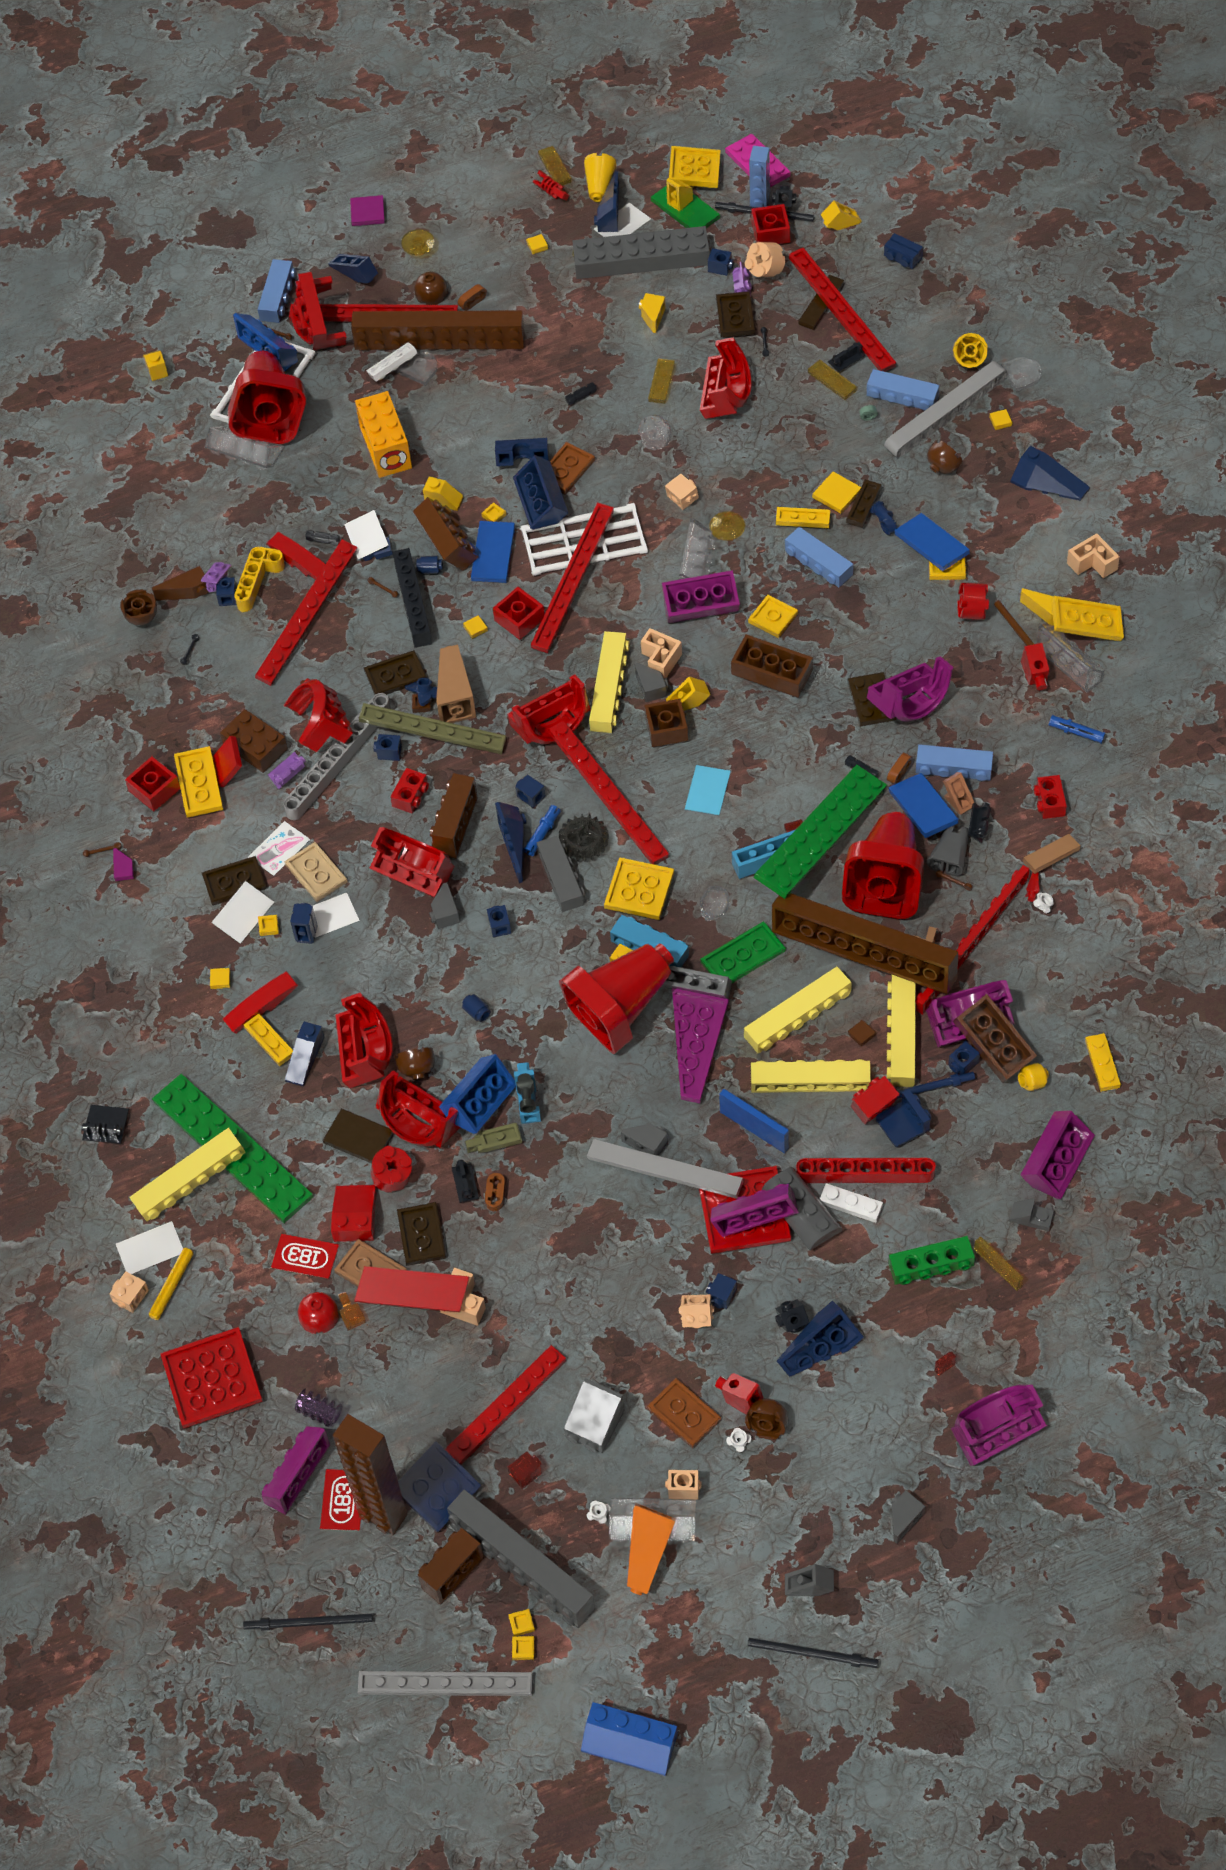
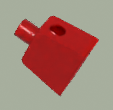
M1043 643L1024 646L1021 665L1028 684H1035L1039 691L1044 690L1048 687L1046 681L1049 675V666Z
M735 1373L731 1374L728 1379L720 1376L715 1384V1387L722 1391L725 1402L745 1415L754 1402L763 1398L759 1384Z

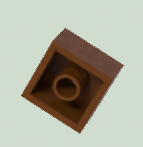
M681 698L644 705L645 719L652 747L688 741V728Z

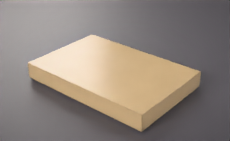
M316 842L284 861L286 867L316 902L348 882L347 878Z

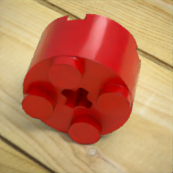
M960 583L958 590L960 598L957 600V613L960 619L985 620V610L989 608V599H986L988 584Z
M384 1147L375 1154L372 1160L371 1178L374 1185L387 1193L402 1190L410 1180L412 1160L400 1148Z

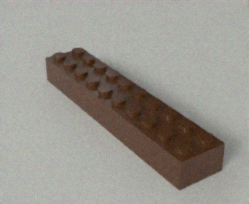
M522 310L353 311L351 330L355 350H397L408 342L416 350L524 349L525 331Z
M792 893L785 899L778 895L772 904L773 933L948 994L957 980L958 951Z
M347 1414L334 1432L333 1438L349 1483L348 1486L351 1489V1494L359 1513V1518L366 1523H374L377 1525L376 1528L384 1534L388 1532L394 1535L408 1514L385 1436Z

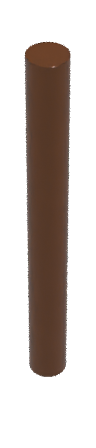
M1000 600L996 601L994 606L1025 645H1033L1032 640Z

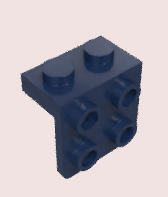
M909 1089L902 1092V1102L876 1116L877 1123L895 1147H900L930 1130V1113L927 1109L922 1108L918 1096L912 1094Z

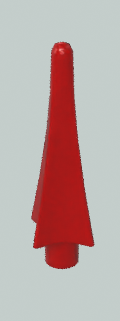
M1032 872L1026 888L1025 897H1028L1030 902L1037 898V894L1040 891L1039 872L1035 874Z

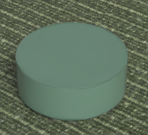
M873 405L865 406L859 411L861 419L866 421L872 420L878 415L877 409Z

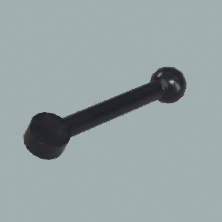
M762 327L760 329L764 348L762 355L768 357L769 351L767 350L766 343L767 328Z
M197 634L192 635V642L184 657L180 659L181 664L187 663V658L195 642L199 640Z

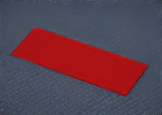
M364 1266L354 1302L460 1312L470 1277Z

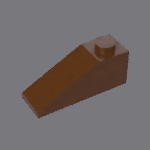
M198 566L152 587L155 600L195 599L206 595L209 591L207 590L206 582H201L205 575L203 570Z

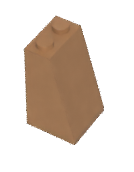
M458 645L441 648L439 657L436 703L439 720L449 723L476 717L473 694Z

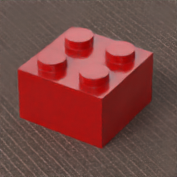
M784 204L751 209V223L756 243H790V226Z
M516 587L493 607L494 621L519 640L535 628L545 615L544 605L520 587Z
M152 756L125 779L128 791L153 812L181 789L177 776Z
M885 1076L881 1079L876 1077L869 1083L868 1089L864 1091L862 1088L853 1095L850 1107L865 1125L896 1102L900 1095Z

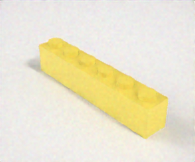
M604 631L589 718L590 731L612 733L613 726L617 725V715H615V712L619 711L620 700H618V696L622 695V685H620V682L624 681L625 670H623V666L627 664L625 652L629 651L630 642L626 640V633Z
M835 967L744 1027V1038L758 1054L763 1050L770 1049L775 1042L785 1039L790 1032L800 1029L805 1022L815 1019L820 1012L830 1009L835 1002L848 997L851 992V981L838 967Z
M892 975V981H888L887 993H891V998L887 999V1010H891V1015H887V1027H891V1033L887 1032V1044H891V1050H887V1062H891V1067H887V1079H891L890 1083L894 1087H913L915 1083V983Z
M861 1059L855 1061L817 1060L815 1062H805L798 1060L796 1062H785L780 1060L776 1062H751L752 1093L859 1091L862 1088L865 1091L871 1082L870 1061Z
M227 1128L129 1198L148 1222L158 1217L160 1212L166 1208L175 1205L176 1201L183 1196L189 1195L194 1188L205 1184L211 1176L222 1172L228 1164L239 1160L245 1153V1150L231 1130Z

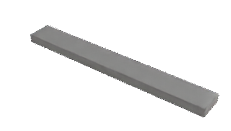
M593 1139L587 1154V1159L736 1199L744 1182L741 1177Z
M359 1671L358 1695L532 1696L533 1674L532 1672Z

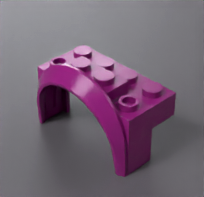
M939 656L935 658L933 669L926 663H922L869 686L867 699L890 719L896 717L904 722L920 719L930 714L944 699L950 685L954 667ZM917 691V692H916L914 695H912L911 697H909V698L903 700V697H904V696H906V695H908V694H911V693Z
M999 980L933 999L926 1012L937 1047L966 1040V1037L954 1024L953 1020L986 994H988L1009 1022L1014 1025L1009 1007L1013 999L1007 981Z
M1019 1384L994 1392L965 1408L958 1414L955 1426L951 1427V1430L970 1466H973L1047 1425L1038 1410L1043 1404L1033 1385ZM1006 1401H1008L1009 1404H1010V1406L1012 1407V1409H1013V1411H1014V1416H1013L1011 1410L1009 1409V1407H1008ZM1011 1420L1010 1422L1000 1426L999 1428L987 1433L988 1431L998 1427L999 1425Z

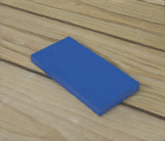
M922 513L895 529L897 537L942 571L970 554V549Z
M479 522L475 547L478 558L473 562L471 581L507 583L515 523Z
M922 773L888 787L889 793L925 838L958 824L956 815Z
M726 1089L720 1092V1113L784 1154L789 1149V1130Z

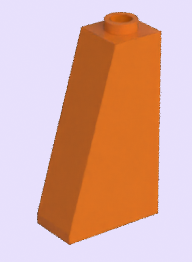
M638 1503L635 1504L633 1509L627 1586L631 1588V1592L642 1595L643 1593L647 1594L676 1518Z

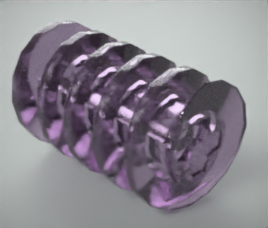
M304 1388L296 1400V1413H302L305 1417L309 1416L311 1420L317 1419L318 1423H324L326 1427L336 1423L343 1405L339 1404L337 1408H334V1400L328 1405L327 1397L320 1401L321 1394H317L313 1398L314 1391L311 1390L306 1394V1388Z

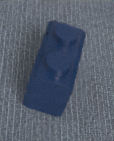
M894 233L884 246V256L888 260L900 263L903 267L914 269L923 258L924 247Z
M308 903L294 904L290 920L295 941L312 944L314 943L318 927L313 906Z

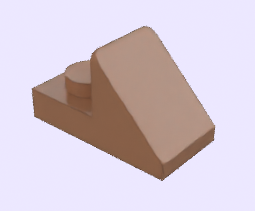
M957 772L945 779L943 783L948 793L944 797L960 815L971 809L972 804L975 802L962 773Z

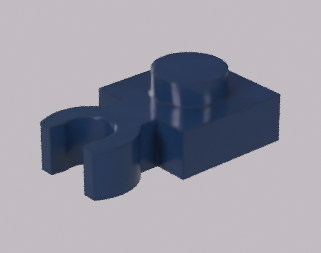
M386 538L388 546L363 557L364 561H368L374 556L377 560L393 555L390 538Z

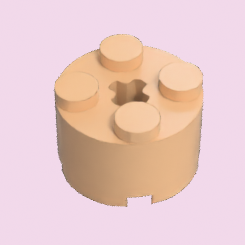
M773 242L752 243L747 253L745 267L756 277H774L780 274L785 265L782 247Z

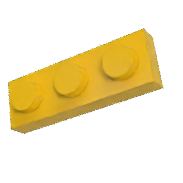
M777 507L776 525L829 528L830 510Z
M257 1014L244 1024L246 1031L279 1067L291 1058L293 1050L260 1014Z
M1105 1033L1085 1037V1043L1100 1091L1120 1088L1121 1084Z

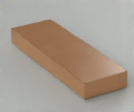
M1067 834L1023 857V862L1035 874L1079 851L1081 845L1070 834Z

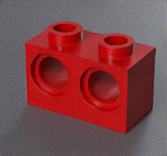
M406 768L390 796L392 807L413 813L415 808L419 807L423 793H426L429 788L426 774Z
M1060 775L1037 777V784L1034 785V795L1038 796L1039 799L1037 801L1038 812L1042 813L1043 819L1064 817L1067 805Z

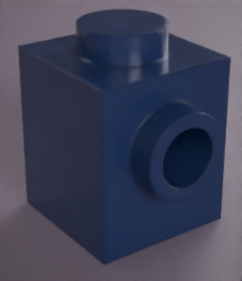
M224 577L218 582L216 596L219 606L237 605L235 600L237 589L235 577Z
M718 1273L714 1282H710L706 1290L707 1294H711V1305L715 1308L727 1310L737 1290V1281Z

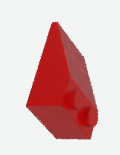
M375 1185L336 1186L331 1219V1233L334 1242L357 1241L358 1239L361 1241H374Z

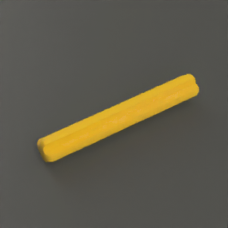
M183 1248L149 1312L150 1318L159 1320L193 1256L191 1249Z

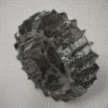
M581 814L579 818L574 815L573 820L568 819L567 824H562V829L559 830V839L561 844L565 843L563 849L566 855H569L571 859L575 857L577 862L580 859L586 862L587 858L593 861L594 856L600 857V852H605V847H608L609 834L607 827L604 826L603 821H598L597 816L592 819L590 814L587 817Z

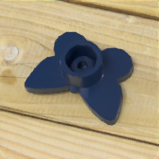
M420 678L417 682L405 686L406 690L418 694V702L421 706L428 704L431 701V697L437 698V687H432V681L428 678Z

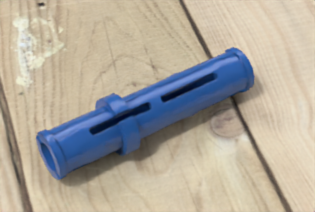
M1054 715L1051 716L1048 725L1064 730V733L1068 734L1069 732L1101 744L1105 737V732L1072 722V719L1066 720ZM1060 723L1075 727V729L1066 727L1064 725H1061ZM1079 729L1093 733L1094 735L1079 731Z
M551 805L546 815L540 819L538 828L523 849L527 855H535L537 850L536 842L542 841L549 829L553 828L554 821L561 812L559 808L556 811L557 806Z

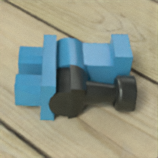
M528 1062L518 1063V1071L514 1072L519 1100L521 1124L541 1122L539 1106L535 1105V1092L537 1091L534 1070H530Z

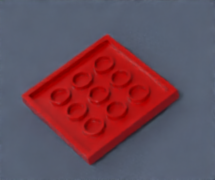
M777 1166L728 1174L743 1178L744 1182L737 1197L739 1198L742 1196L748 1197L761 1191L765 1183L777 1175L778 1171ZM699 1189L711 1254L791 1241L789 1225L784 1218L722 1237L711 1222V1209L717 1207L720 1203H729L737 1199Z
M239 1327L160 1353L183 1429L263 1402Z

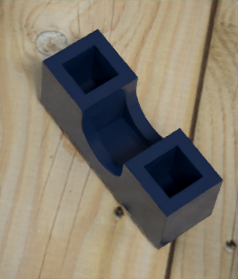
M547 438L495 441L496 466H513L515 460L519 458L531 459L534 455L549 461Z

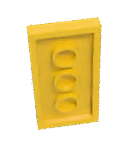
M1054 596L1051 599L1054 631L1121 641L1124 638L1121 606Z
M210 746L174 754L186 817L223 810Z

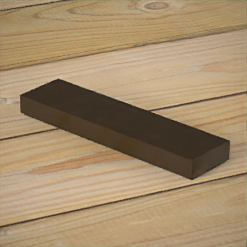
M830 274L828 275V279L840 291L844 285V280ZM817 293L798 320L799 325L812 330L815 329L828 309Z

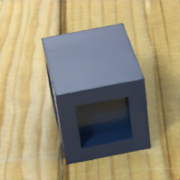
M712 248L708 258V272L727 276L729 270H732L734 266L732 252Z
M378 734V739L374 741L373 747L374 752L377 753L378 760L400 761L402 750L400 735Z
M528 774L523 779H520L515 786L516 796L532 808L545 797L544 785Z
M505 905L493 906L487 909L492 937L511 934Z
M965 1041L949 1055L948 1065L956 1074L968 1073L979 1063L980 1053ZM960 1059H965V1060H967V1061L961 1062V1061H959V1060H960Z

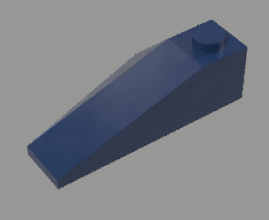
M618 171L614 172L597 208V215H594V226H598V232H618Z
M1029 446L1021 456L1010 481L1025 490H1041L1044 494H1048V492L1056 493L1060 497L1079 501L1082 500L1090 489L1086 483L1049 455L1032 446Z
M496 802L498 825L519 883H522L524 824H527L524 813L520 814L518 807Z
M832 1300L814 1316L810 1323L778 1358L777 1363L790 1377L812 1367L817 1362L831 1359L830 1357L835 1354L849 1351L864 1336Z

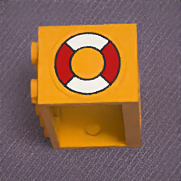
M386 391L355 400L359 427L378 477L381 478L412 469L408 441L389 392Z

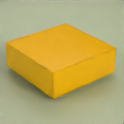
M542 234L526 239L532 254L548 250V245Z
M1006 409L990 413L989 418L995 430L1012 426V421Z
M492 503L481 513L484 519L493 522H500L507 515L506 511L495 503Z
M479 615L463 623V627L472 639L488 631L487 626Z
M277 915L258 916L260 936L279 934Z
M230 968L210 969L211 989L230 988Z
M529 1609L508 1614L514 1637L535 1631Z
M534 1636L512 1637V1660H534Z

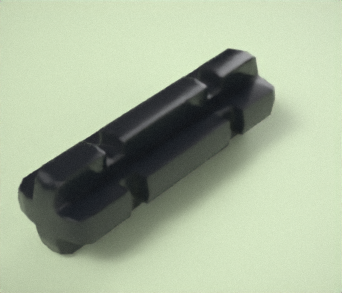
M591 382L586 385L587 387L583 386L574 391L573 394H568L565 396L568 405H572L575 403V400L579 401L588 396L589 393L596 392V385Z
M307 530L305 534L308 541L315 540V542L327 544L331 542L333 545H338L340 541V536L337 534L330 535V533L319 531L314 533L312 530Z
M851 755L845 760V765L850 768L858 765L876 778L879 775L878 770L870 769L871 766L860 760L856 761V758Z

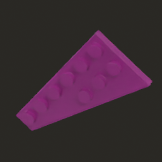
M672 988L681 1100L700 1104L729 999Z

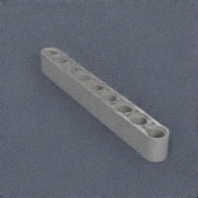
M990 362L892 434L885 441L884 447L894 456L900 458L1002 383L1007 377L1008 371L997 362Z
M384 693L376 694L368 702L370 705L391 709L389 698ZM360 713L350 723L353 734L345 744L336 740L285 799L283 805L288 819L298 820L378 726L359 722Z

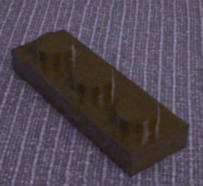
M864 480L846 518V523L863 528L870 514V508H872L882 489V484Z

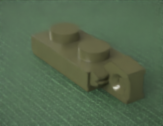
M517 1123L480 1131L478 1135L474 1136V1139L465 1141L468 1153L476 1151L478 1153L488 1152L522 1143Z

